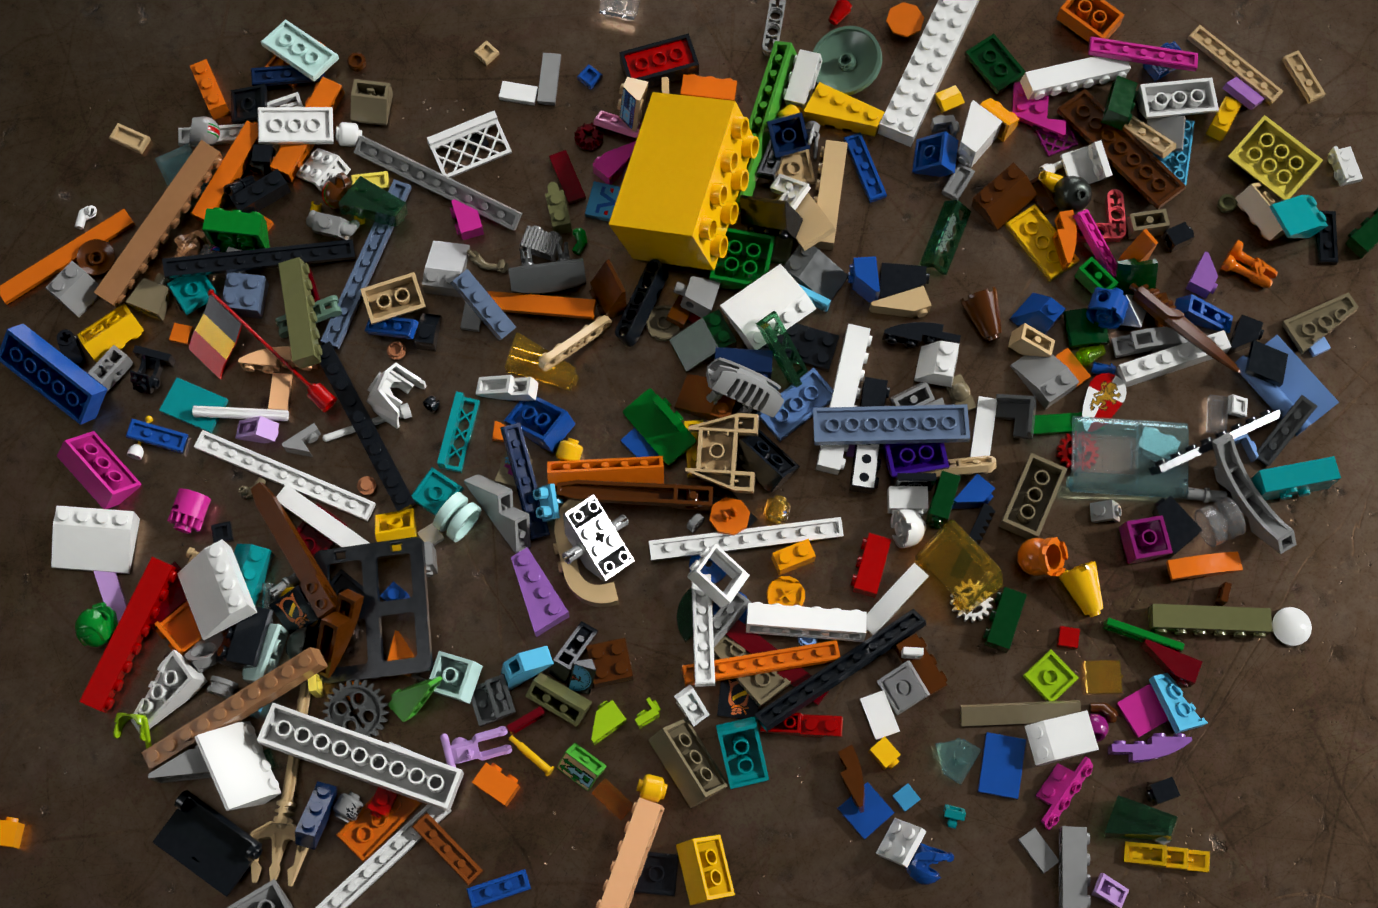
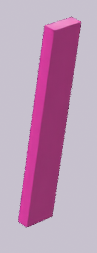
M1090 37L1088 55L1194 72H1196L1198 67V53Z

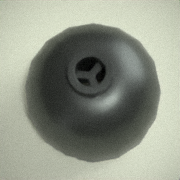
M1066 176L1055 185L1054 202L1062 211H1082L1091 201V187L1081 177Z
M304 627L297 629L289 636L285 649L290 659L309 647L316 648L318 640L317 629L314 627Z

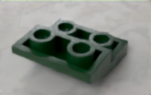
M1135 258L1117 261L1115 279L1119 283L1116 288L1123 290V295L1135 294L1129 289L1132 283L1138 287L1147 284L1149 285L1148 289L1156 288L1157 260L1137 262Z
M1087 308L1068 310L1063 313L1070 347L1086 348L1089 345H1107L1110 343L1107 328L1099 327V323L1096 321L1093 324L1086 317Z

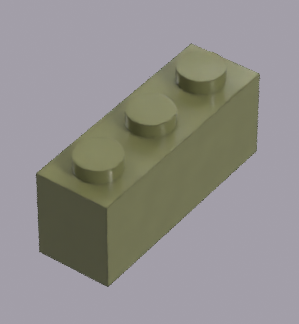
M542 672L533 680L525 697L576 727L584 719L592 704L590 700Z

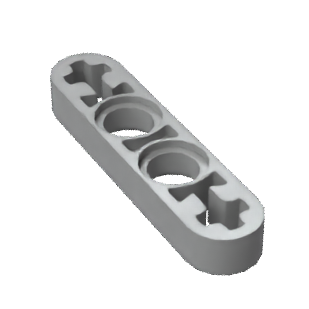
M770 0L762 43V52L765 56L770 57L772 49L768 50L769 40L773 41L772 48L775 41H780L786 0H780L779 7H775L776 0ZM772 13H778L780 15V18L772 19L770 15ZM774 28L778 31V33L776 35H770L768 33V30Z

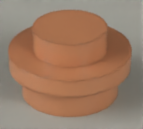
M395 341L387 347V354L391 359L399 360L405 356L406 348L403 343Z
M370 476L362 477L357 483V489L363 495H371L377 488L376 481Z

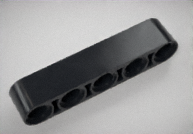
M657 259L647 263L615 329V335L627 347L635 345L668 278L669 273L667 269Z

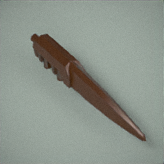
M1134 283L1130 285L1129 289L1135 293L1132 300L1161 324L1172 328L1187 341L1236 373H1241L1237 365L1221 348L1189 321L1183 312L1176 309L1171 299L1160 300L1162 295L1158 288L1148 289L1149 285L1147 284L1140 287Z

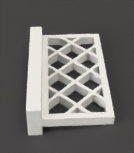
M495 111L427 137L428 145L441 173L449 178L512 153ZM496 125L498 129L496 137L486 134L488 128ZM472 134L482 135L479 144L469 140ZM484 137L494 140L491 149L481 145ZM455 141L465 142L462 151L453 148ZM496 142L504 144L506 150L502 152L495 151ZM468 144L478 146L474 156L465 152ZM444 147L449 150L444 158L439 156L435 149ZM480 148L489 152L487 158L481 159L477 157ZM451 150L460 154L458 162L448 159ZM463 155L472 158L470 165L460 164ZM446 162L456 165L453 172L445 173L444 166Z

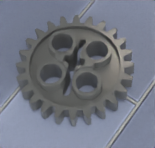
M355 679L354 684H352L351 680H347L346 686L340 683V690L334 687L332 689L334 695H327L331 701L324 702L328 709H324L323 713H327L328 716L323 720L349 729L347 726L348 721L352 720L356 723V729L352 731L372 738V734L375 736L379 735L377 729H384L381 722L388 721V719L383 717V715L389 713V711L383 710V707L387 706L388 703H382L381 700L384 699L385 695H378L381 690L380 688L375 691L373 690L374 683L367 686V680H364L361 684L359 679ZM357 693H361L364 696L363 703L356 701L355 696ZM340 702L344 703L347 707L345 713L340 712L338 709ZM358 708L360 712L353 715L352 711ZM366 711L373 713L374 718L372 721L365 718Z

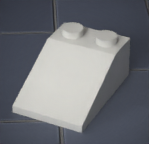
M1087 710L1025 726L1035 765L1038 766L1099 750Z

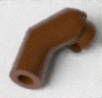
M1089 704L1090 713H1103L1109 723L1117 721L1118 713L1109 704Z

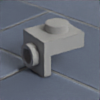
M938 115L932 118L930 125L932 133L950 130V134L956 138L960 127L959 122L955 121L954 115Z
M1114 500L1090 503L1091 522L1099 523L1112 520L1120 522L1119 516L1122 515L1120 505Z

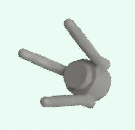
M808 121L805 125L808 145H811L812 140H814L813 158L817 159L820 125L816 121Z

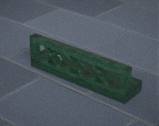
M959 200L944 201L920 261L921 266L933 267L942 275H947L971 211ZM960 210L964 213L961 220L959 218ZM954 225L956 226L957 231L955 236L953 235L952 230ZM947 241L950 243V250L948 252L946 248ZM941 257H943L944 260L943 267L939 265Z
M773 311L757 322L756 326L769 349L773 351V356L787 382L797 388L802 384L799 377L808 372L777 312ZM773 318L776 321L774 330L768 324ZM777 334L784 336L782 345L777 338ZM785 349H791L790 359L786 355ZM793 363L799 364L801 369L796 372Z

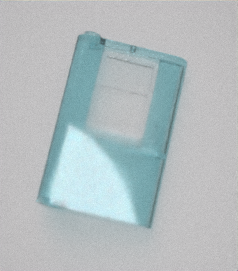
M1072 416V473L1070 476H1067L1066 487L1069 488L1070 492L1165 498L1171 495L1173 498L1185 499L1188 494V461L1152 476L1148 468L1155 466L1154 462L1162 458L1170 459V454L1180 450L1181 453L1186 451L1185 447L1189 446L1188 424Z

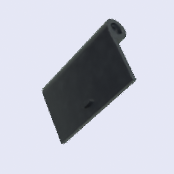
M185 790L177 797L174 804L177 808L153 840V843L224 896L228 897L254 859L256 860L262 854V843L189 790Z

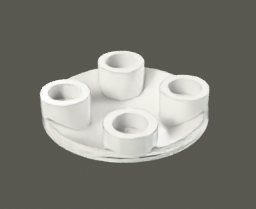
M1286 607L1275 614L1272 621V631L1282 643L1294 647L1303 644L1310 637L1312 630L1311 622L1302 610Z

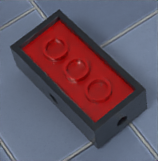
M689 33L619 52L620 64L625 79L630 77L647 81L648 89L662 85L661 77H668L669 83L682 80L683 74L699 75V62Z

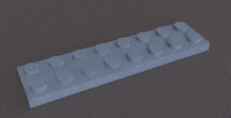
M967 404L813 408L814 445L970 442Z

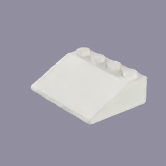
M781 264L719 305L747 348L758 350L816 310L806 292Z
M56 506L53 521L51 567L55 569L94 570L130 574L140 518L134 511Z
M221 539L204 548L177 573L203 640L257 613L233 550L224 540Z
M250 721L237 722L195 736V740L226 811L263 805L282 793L279 783L271 770V765L263 752V747L257 741L255 729Z

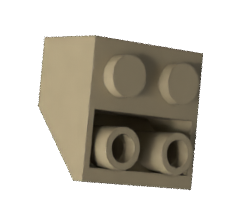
M354 79L351 92V122L387 126L393 97L390 83Z

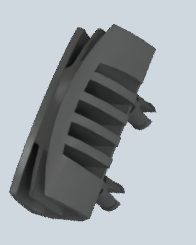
M564 242V252H562L560 243L556 244L559 258L557 262L534 264L532 262L531 247H527L526 257L523 248H519L522 265L508 268L512 293L548 294L586 284L583 258L570 259L568 242Z

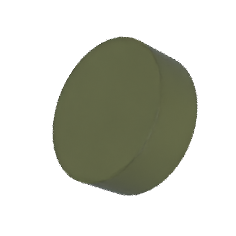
M1222 195L1217 202V207L1223 213H1231L1237 207V200L1233 195Z

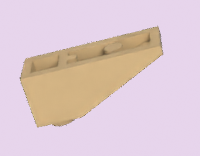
M924 286L873 301L870 304L869 310L872 313L910 318L918 316L920 318L930 312L932 305Z

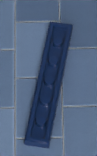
M516 423L501 427L522 511L529 514L530 540L548 536L550 532L547 522H543L541 518L536 517V509L540 507V501L534 499L533 490H536L538 487L521 424Z

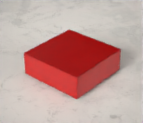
M1060 626L1057 646L1078 649L1080 629Z

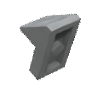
M315 423L283 442L282 446L288 453L313 457L306 444L315 442L321 433Z

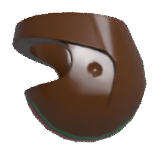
M338 173L335 178V185L329 180L323 185L321 196L327 206L333 209H341L354 199V190L345 173Z

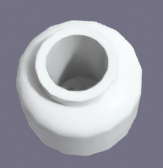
M341 122L335 129V141H338L340 146L355 147L359 137L362 136V130H359L356 123Z

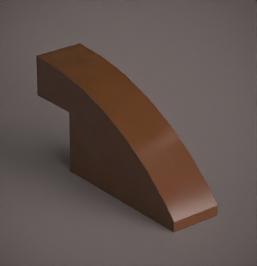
M346 589L338 594L335 612L321 619L316 649L320 650L328 667L318 674L326 678L331 677L353 635L361 611L364 596L350 589Z

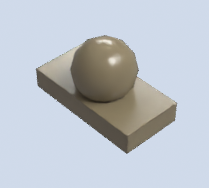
M962 374L954 376L952 387L945 386L953 405L967 404L968 412L976 409L977 406L971 395L970 387L965 383Z

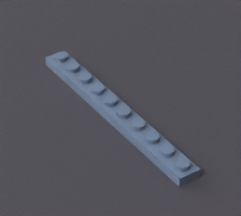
M393 180L340 296L338 306L341 307L342 314L338 317L330 318L320 340L322 344L330 341L333 347L339 350L362 300L360 289L367 287L412 189L411 185Z

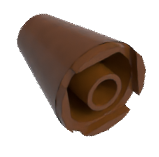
M992 287L993 291L991 292L985 289L968 295V300L964 301V298L960 300L982 337L988 339V341L1000 338L999 334L1002 333L996 287Z

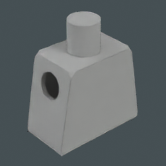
M692 276L687 285L677 282L673 292L683 296L680 304L681 307L702 318L710 314L720 283Z

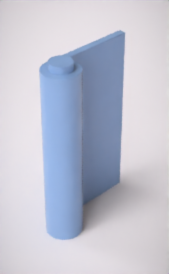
M1276 335L1265 345L1288 354L1282 386L1277 387L1246 374L1248 356L1245 357L1243 355L1235 363L1240 369L1242 377L1273 411L1280 410L1281 420L1301 395L1318 406L1295 434L1298 436L1337 405L1339 401L1287 344Z

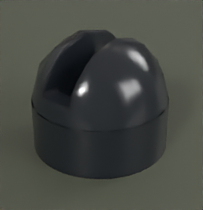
M429 396L423 401L425 408L432 413L440 405L439 400L435 401V396Z

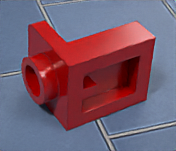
M378 787L371 803L366 807L371 810L369 814L379 819L382 816L387 818L398 795Z

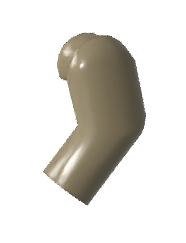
M258 477L253 486L259 482L266 484L267 481ZM241 486L238 493L244 499L253 498L251 492L253 486Z

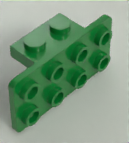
M649 388L623 410V414L657 454L663 456V461L667 465H671L696 444V439L682 423L684 418L678 411L673 412L670 409L672 407L671 403L665 397L661 399L658 394Z

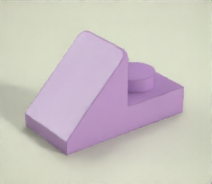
M1100 873L1091 895L1102 898L1115 907L1122 908L1129 889L1106 874Z

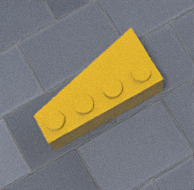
M819 82L803 111L804 122L816 121L819 125L824 126L826 124L841 130L845 128L852 130V132L876 136L885 112Z

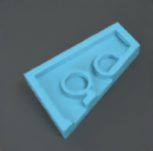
M1168 673L1156 675L1149 679L1175 734L1202 727L1208 723L1204 717L1201 719L1194 711L1196 707L1185 700L1182 696L1183 691Z

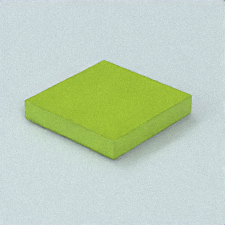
M1052 649L1022 676L1045 701L1057 700L1079 679Z

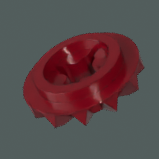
M592 122L590 124L584 123L574 132L575 142L584 150H594L603 142V131L599 126L593 125ZM585 133H592L593 138L588 137L587 139H585Z

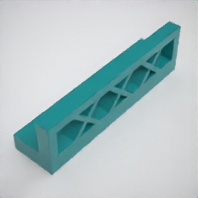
M456 391L437 460L439 468L462 473L480 400L467 398L464 396V393ZM464 403L475 404L473 411L466 414L463 410ZM466 419L469 423V428L461 432L458 425ZM462 437L465 442L464 446L456 450L453 445L454 441ZM457 454L460 459L458 467L448 465L449 459Z

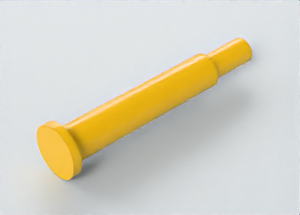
M513 735L509 737L508 740L544 771L546 777L554 770L553 766L550 767Z

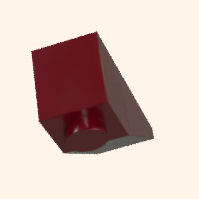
M1148 639L1141 643V648L1165 673H1168L1174 681H1177V685L1187 688L1195 684L1202 661Z

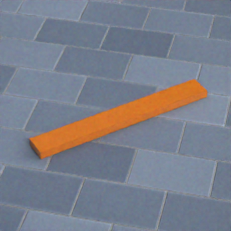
M122 209L0 285L1 298L8 305L61 272L71 261L77 262L78 250L85 242L93 239L109 242L133 227L135 223L126 210Z
M837 640L714 660L715 681L834 662L841 657ZM694 664L682 665L681 669L685 686L695 685Z

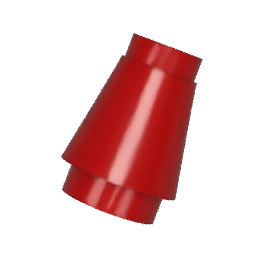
M838 0L828 21L832 25L837 26L851 12L852 4L847 0Z

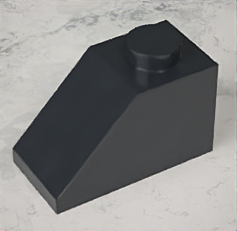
M422 314L414 340L417 349L436 351L441 315Z
M1241 315L1236 322L1230 339L1231 348L1226 354L1230 355L1250 347L1253 340L1260 341L1264 333L1262 329L1264 322Z

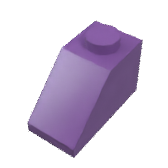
M1205 251L1200 258L1185 288L1203 298H1207L1209 293L1213 294L1218 286L1215 283L1218 275L1208 252Z

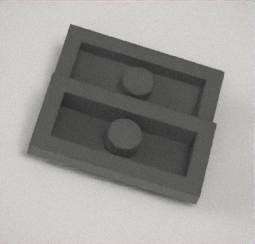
M504 674L476 685L471 702L480 727L516 712Z

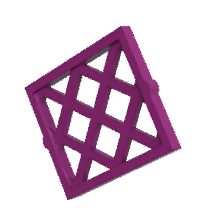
M1067 122L1066 128L1068 132L1066 131L1065 139L1058 137V134L1055 136L1050 134L1051 132H1044L1043 128L1035 131L1048 157L1078 146L1073 131ZM1040 133L1046 135L1045 140L1042 139ZM1068 136H1071L1074 142L1068 141ZM1048 138H1054V143L1047 142ZM1057 140L1064 142L1062 147L1055 145ZM1046 144L1052 146L1051 151H1048Z

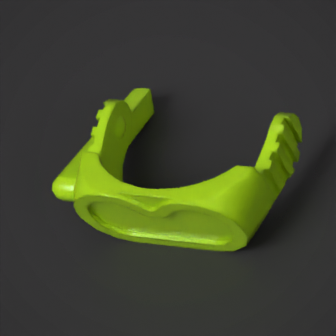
M127 713L116 714L114 720L116 724L113 731L114 738H119L126 722L134 719L138 725H141L140 740L145 741L146 749L152 746L147 716Z

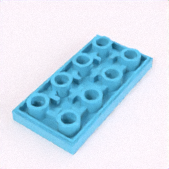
M1188 119L1185 121L1183 151L1171 152L1164 159L1152 153L1185 185L1187 184L1195 121Z

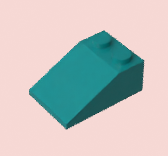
M1299 195L1269 206L1287 238H1311L1328 226L1325 215L1321 211L1319 212L1316 207V200L1310 195Z
M755 716L716 725L730 789L768 781L769 776Z

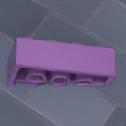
M528 547L513 555L511 560L534 633L538 637L569 618V612Z

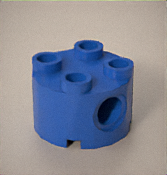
M1096 287L1086 311L1088 320L1093 324L1096 321L1099 323V327L1116 329L1120 324L1122 325L1129 306V300L1123 295V290L1119 288L1103 289Z

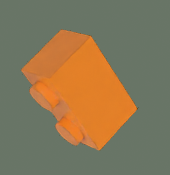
M492 762L491 765L485 763L472 783L507 808L521 788L517 784L519 780L511 774H508V776L502 774V768Z

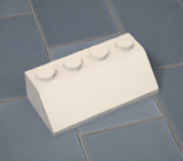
M1213 78L1140 84L1136 97L1138 110L1146 119L1219 111Z

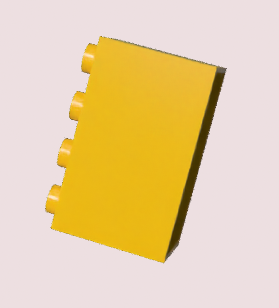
M652 92L608 224L633 259L644 261L657 259L665 264L714 271L718 258L725 257L728 250V238L726 236L728 225H733L737 221L739 207L736 200L739 191H745L749 182V172L746 168L749 159L756 158L759 151V139L757 136H753L749 128V119L742 115L736 101Z

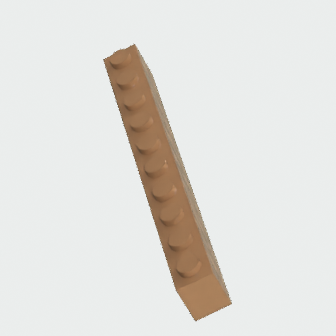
M203 140L199 142L94 291L97 296L116 308L124 303L127 298L125 295L129 289L132 290L136 286V279L140 274L143 275L150 259H154L157 256L158 248L161 244L166 243L171 229H175L178 226L181 215L187 213L190 209V202L193 198L196 199L199 196L202 185L208 183L211 179V172L214 168H218L223 160L221 158L223 156L220 151Z
M312 647L307 648L141 752L149 770H156L188 749H195V746L198 745L195 736L242 721L327 668L328 665L320 650Z

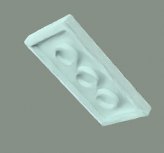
M286 19L261 41V45L314 82L339 59L338 54Z

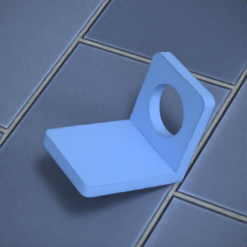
M1248 433L1234 439L1235 445L1242 444L1250 462H1254L1259 457L1254 441H1251Z

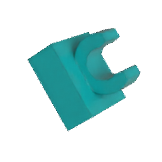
M945 804L943 813L944 817H948V827L956 829L957 821L965 820L966 811L963 808Z

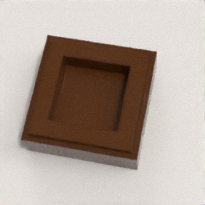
M1225 582L1219 586L1216 605L1223 606L1228 602L1231 583Z

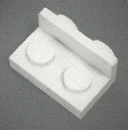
M1334 146L1328 153V162L1332 164L1334 178L1338 181L1339 186L1361 182L1363 177L1351 146L1341 149Z

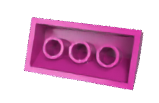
M95 431L64 440L57 454L60 461L103 509L119 505L142 485Z

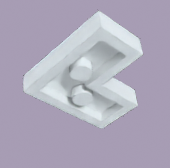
M779 174L770 186L773 193L782 195L779 200L787 201L794 210H796L811 189L808 183Z

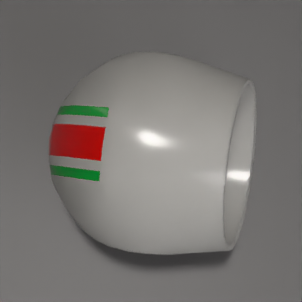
M206 116L193 117L189 144L197 146L201 140L210 146L215 144L220 137V128L217 122Z

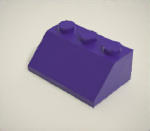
M944 443L883 444L886 466L892 478L896 477L897 473H924L949 468Z

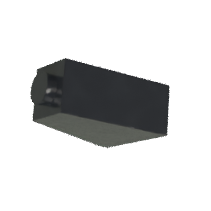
M882 263L878 300L917 287H925V284H929L930 276L929 273H926L927 266Z
M1170 495L1166 500L1162 497L1154 504L1156 508L1152 514L1153 517L1163 515L1173 551L1172 554L1167 556L1172 558L1203 530Z

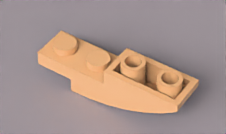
M290 346L272 347L292 367H298L292 361ZM267 348L249 353L238 360L242 369L248 372L261 370L264 373L273 374V372H280L281 365L287 368ZM315 364L302 369L307 371H311L312 369H318L319 364Z

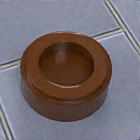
M356 52L348 57L347 62L351 70L358 72L366 67V59L363 54Z

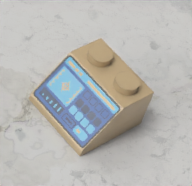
M627 77L625 83H621L619 94H622V98L619 99L617 109L620 110L619 118L632 131H637L645 111L648 82Z

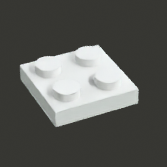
M894 818L876 854L907 868L926 831L921 827Z

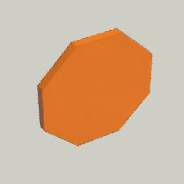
M902 2L890 8L886 23L893 34L909 37L921 31L924 16L916 5Z
M725 497L712 505L709 521L718 533L734 536L747 528L750 511L742 500Z

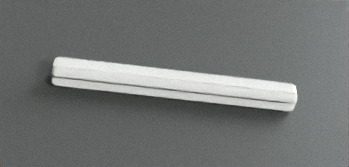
M193 406L192 415L194 417L249 419L261 416L272 421H288L289 419L288 410Z

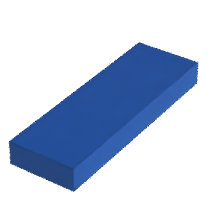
M394 317L371 324L369 318L364 331L372 335L413 339L419 322L415 319Z
M131 419L126 433V438L182 454L189 437L188 434L136 419Z
M526 869L467 888L466 890L471 907L477 908L531 890Z

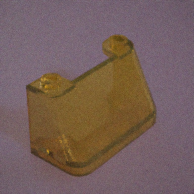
M952 519L946 522L915 555V564L922 570H930L953 594L954 606L959 611L963 610L966 615L1003 587L1002 571L999 566Z

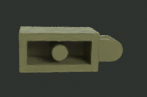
M550 182L547 186L548 193H545L552 229L559 234L572 232L564 191H559L556 182Z

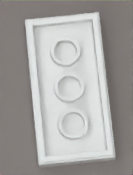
M258 107V143L334 144L333 107Z

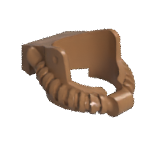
M197 230L187 235L175 237L174 242L178 246L175 257L202 255L201 249L206 252L209 249V243L206 240L207 236L205 233Z

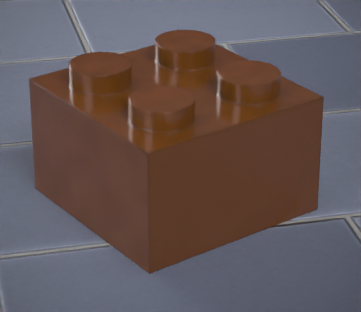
M625 638L586 646L588 658L593 660L596 668L593 681L595 688L634 680Z

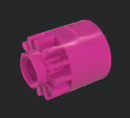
M179 488L167 521L175 524L174 529L183 533L190 534L193 530L196 532L200 531L211 498L192 490Z

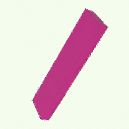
M1086 209L1073 215L1096 260L1115 278L1117 262L1089 210Z

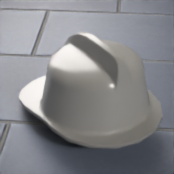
M217 633L206 640L201 639L185 653V658L192 662L198 672L202 673L217 663V650L222 644L223 634Z

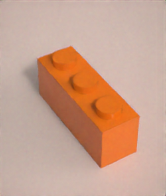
M207 59L190 65L213 120L231 114Z
M683 74L680 95L735 101L737 81L730 78L719 79L713 76L702 77L695 74Z

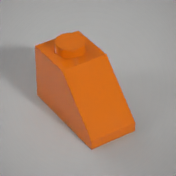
M395 630L387 661L414 658V654L401 633ZM405 674L404 676L411 677L412 674Z

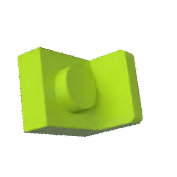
M650 697L646 699V702L651 710L647 711L645 709L636 715L635 723L639 729L660 717L659 711L661 708L656 700L652 701Z

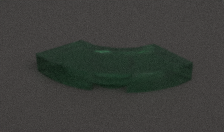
M692 587L682 597L677 610V626L685 643L693 637Z

